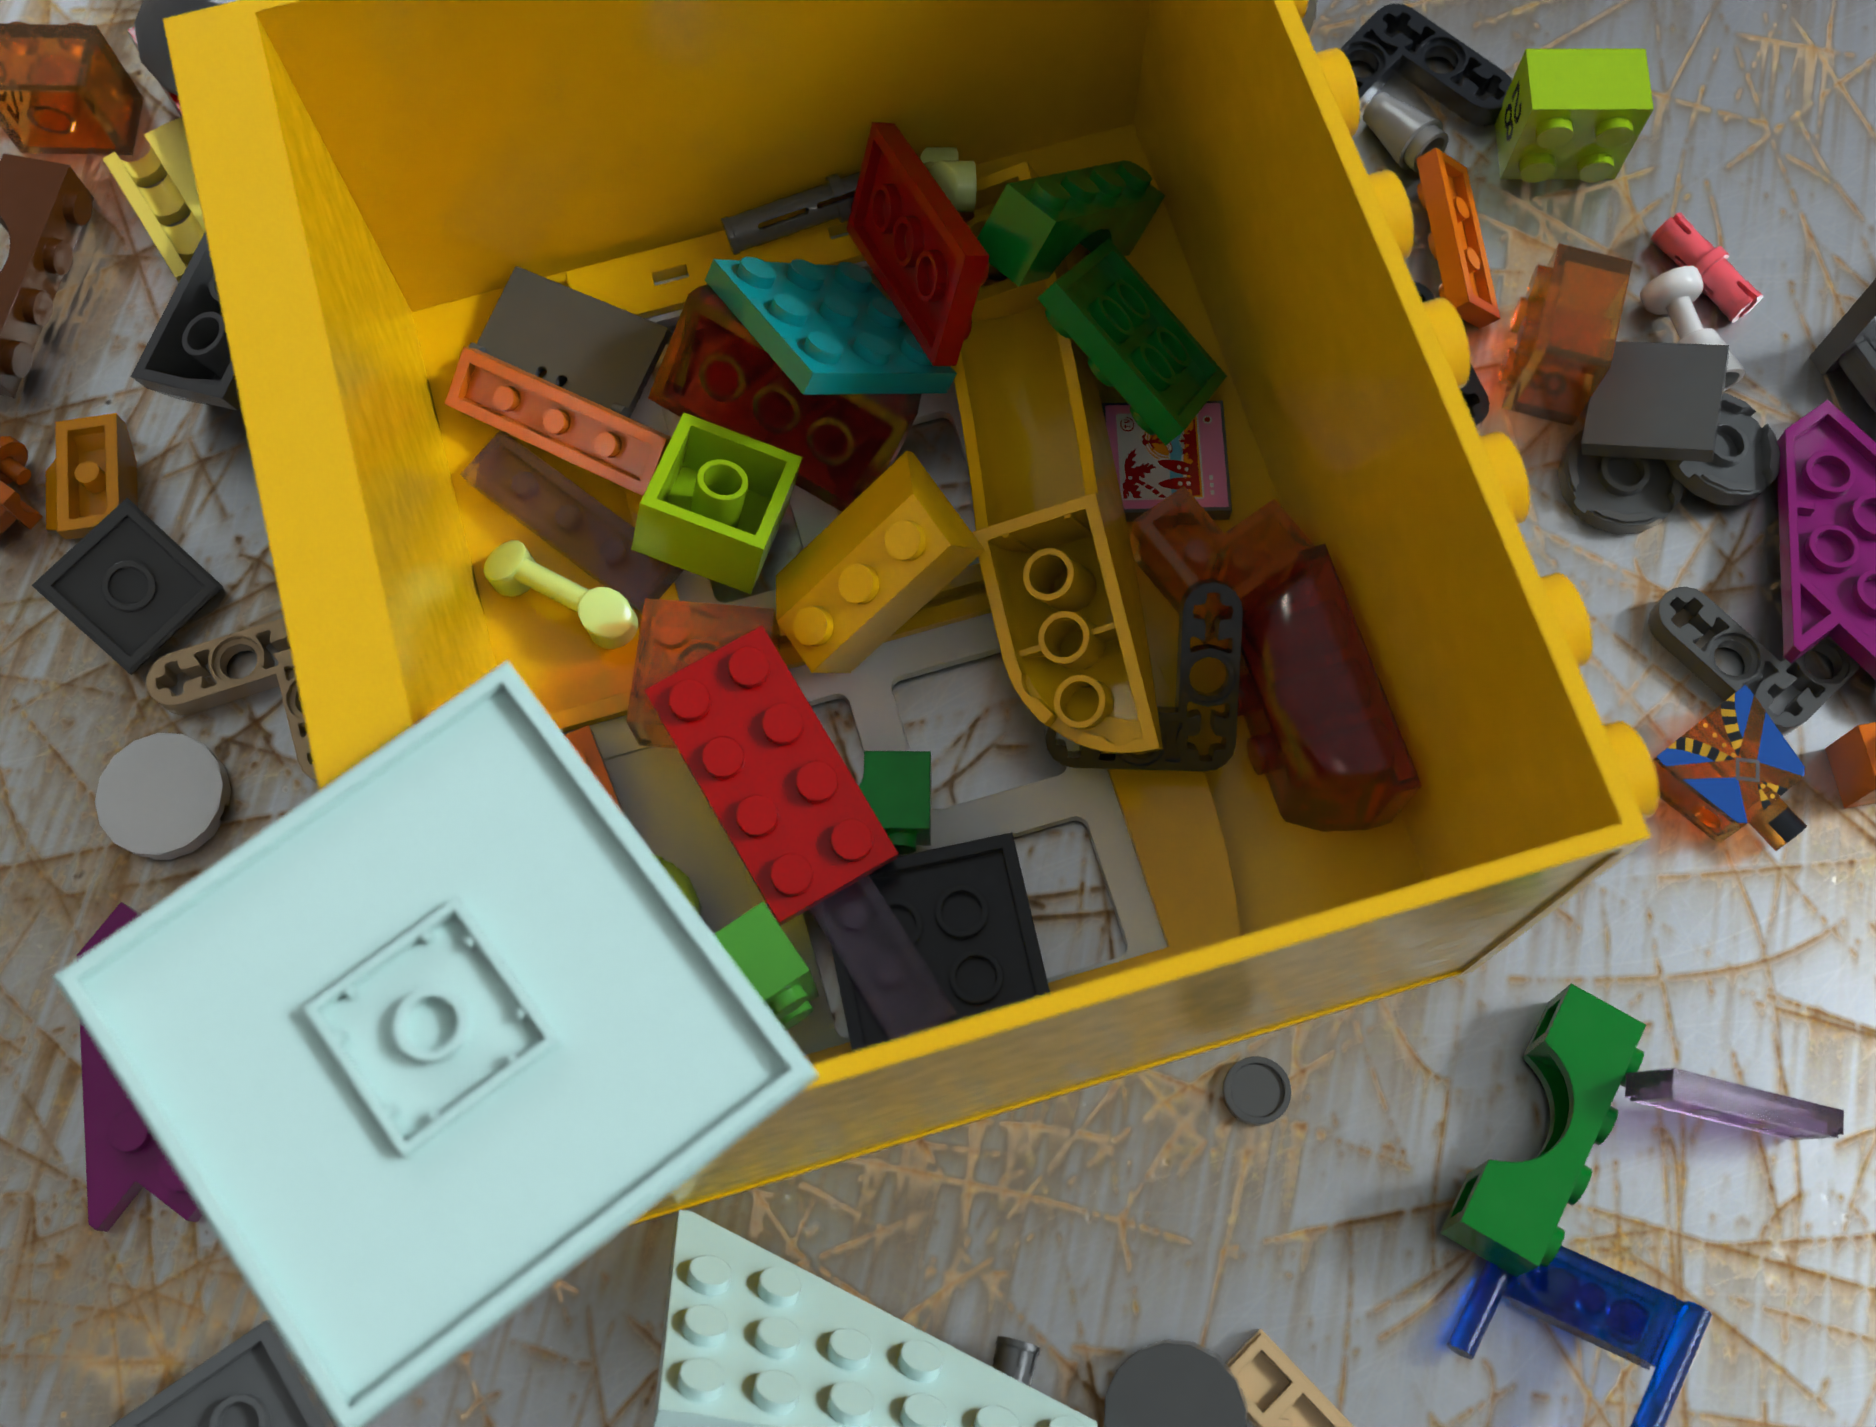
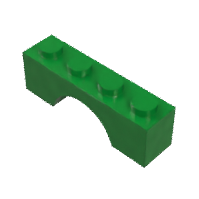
M1127 160L1011 182L1005 186L977 239L988 253L989 263L1020 287L1048 279L1064 258L1079 243L1092 252L1109 238L1123 256L1130 255L1166 195L1150 184L1152 177L1146 170Z
M1572 983L1548 1002L1522 1057L1540 1079L1549 1101L1550 1127L1546 1141L1541 1151L1532 1160L1506 1162L1489 1159L1470 1171L1442 1227L1441 1234L1515 1277L1538 1268L1540 1265L1547 1267L1553 1261L1565 1237V1230L1558 1226L1567 1203L1571 1206L1577 1203L1591 1179L1592 1169L1586 1166L1585 1162L1593 1144L1601 1145L1610 1134L1617 1120L1619 1110L1611 1106L1620 1085L1626 1087L1632 1081L1643 1061L1644 1051L1636 1047L1646 1024Z

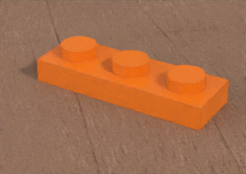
M1435 147L1416 158L1421 181L1417 185V193L1428 213L1431 233L1428 235V244L1433 256L1438 261L1442 284L1439 285L1440 298L1447 299L1455 307L1461 319L1481 329L1501 318L1466 166Z

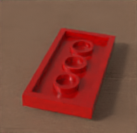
M872 122L846 231L932 365L956 366L963 342L969 337L971 332L972 312L979 288L985 283L988 276L989 255L895 123Z
M763 625L644 689L651 706L780 926L898 858L899 853Z

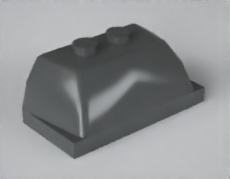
M205 231L131 377L149 390L179 400L216 405L238 411L241 403Z

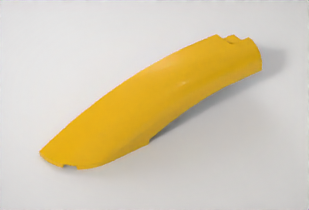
M1024 161L977 179L974 211L958 213L977 238L1007 183L1037 178L1039 176L1030 164ZM1066 257L1048 279L1020 287L989 263L987 279L979 288L973 308L970 335L963 342L957 365L951 367L957 373L954 383L970 475L976 531L972 533L985 550L978 558L1007 674L1019 697L1034 716L1044 725L1079 745L1093 750L1117 754H1138L1162 750L1157 701L1138 581L1096 378L1089 367L1088 356L1072 338H1065L1051 326L1045 314L1046 308L1037 299L1056 280L1069 271Z

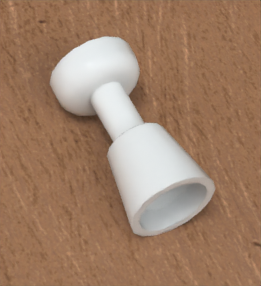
M1682 266L1657 276L1643 287L1640 292V298L1645 309L1655 315L1669 314L1680 338L1677 343L1726 345L1716 330L1703 328L1692 304L1703 290V280L1698 268ZM1730 349L1724 391L1733 387L1745 376V369Z

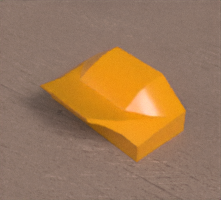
M117 413L56 421V458L45 471L46 530H55L64 539L84 538L126 498L138 507L137 461L127 425Z

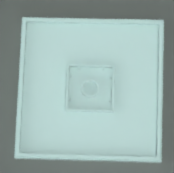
M508 660L53 976L338 1427H368L819 1079L817 1072Z

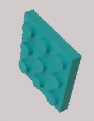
M744 257L741 260L713 259L705 279L706 283L803 395L947 394L957 373L951 366L932 365L893 302L887 299L871 282V275L862 267L850 262H841L838 265H820L800 259L792 260L791 263L765 262L754 257Z

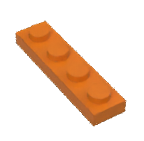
M467 347L462 349L444 403L642 496L671 439L670 436L487 353Z

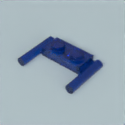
M1561 1246L1557 1255L1547 1267L1540 1265L1538 1268L1518 1277L1486 1261L1451 1334L1447 1347L1456 1354L1473 1360L1502 1297L1510 1300L1511 1306L1647 1370H1650L1651 1366L1654 1367V1372L1630 1427H1666L1713 1315L1699 1304L1677 1299L1669 1293Z

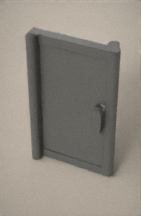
M515 266L477 344L472 342L468 348L478 349L537 377H540L542 371L547 370L542 379L630 418L666 344L672 345L675 341V336L665 326Z

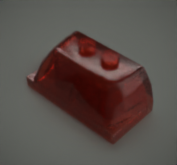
M707 284L699 286L688 294L648 399L679 417L684 412L803 457L795 485L843 512L894 463L918 414L922 394L803 395Z
M1326 544L1301 550L1288 579L1253 603L1243 615L1238 716H1244L1251 735L1247 739V751L1252 767L1257 775H1266L1279 813L1285 822L1322 832L1368 830L1391 823L1422 785ZM1229 638L1224 639L1221 645L1222 648H1228Z

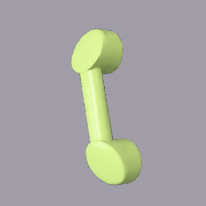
M926 147L921 154L920 160L958 212H973L977 193L975 162L959 160L957 147Z
M511 540L498 546L488 556L484 564V575L499 594L510 597L518 596L532 588L578 612L584 628L592 640L600 647L606 649L622 647L629 643L637 632V615L628 600L620 592L608 587H596L588 590L536 563L525 545L518 540Z

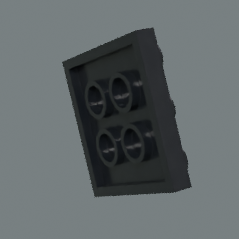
M1012 832L898 856L897 859L822 902L852 1052L1050 994Z

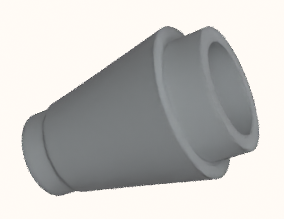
M1386 92L1376 95L1363 112V121L1369 125L1370 129L1402 169L1411 168L1416 173H1419L1416 158L1435 147L1442 152L1446 149L1448 135L1443 131V124L1440 120L1391 97Z

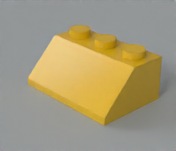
M906 451L776 575L777 623L812 673H851L985 550L915 454L911 451Z

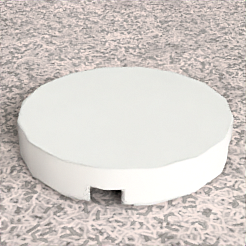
M156 733L134 740L113 756L99 778L95 806L100 826L116 845L140 857H149L153 860H171L196 851L215 835L223 822L220 820V817L224 812L225 804L229 806L231 787L225 766L207 746L184 734Z

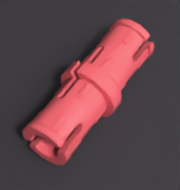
M1681 212L1676 213L1673 218L1670 217L1652 235L1651 241L1678 265V268L1682 266L1698 268L1703 280L1702 292L1719 307L1731 323L1746 315L1762 299L1763 294L1746 281L1727 260L1729 253L1722 246L1715 248L1694 228Z

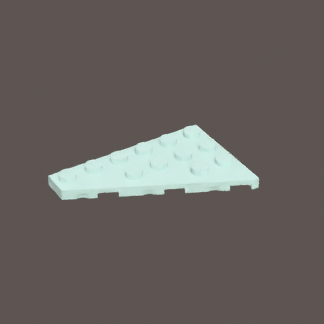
M679 1209L673 1230L653 1427H1098L1097 1421L710 1220L692 1211Z

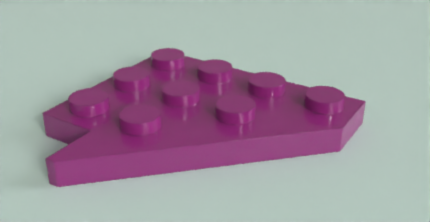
M1826 400L1785 429L1777 441L1780 451L1777 487L1784 658L1791 664L1827 636H1830L1876 680V442L1829 400Z

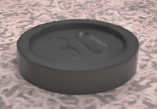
M1252 1056L1238 1061L1231 1067L1224 1078L1222 1094L1227 1109L1236 1119L1248 1125L1262 1126L1275 1121L1286 1111L1291 1100V1084L1286 1072L1276 1062L1265 1057Z

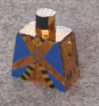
M1746 685L1652 760L1658 780L1659 797L1715 841H1724L1749 823L1777 851L1807 827L1780 798L1781 795L1806 775L1805 766L1753 692Z

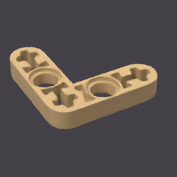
M284 618L168 653L157 659L150 667L146 677V688L150 696L169 712L178 715L194 714L280 687L298 763L302 771L318 784L304 714L301 710V699ZM268 644H272L278 651L273 654L274 658L278 661L277 666H274V660L266 648ZM247 650L256 653L257 664L249 675L239 679L228 677L227 664L233 655ZM184 672L191 680L184 683V693L177 696L169 688L177 685V675ZM212 674L217 682L216 685H212L204 677Z

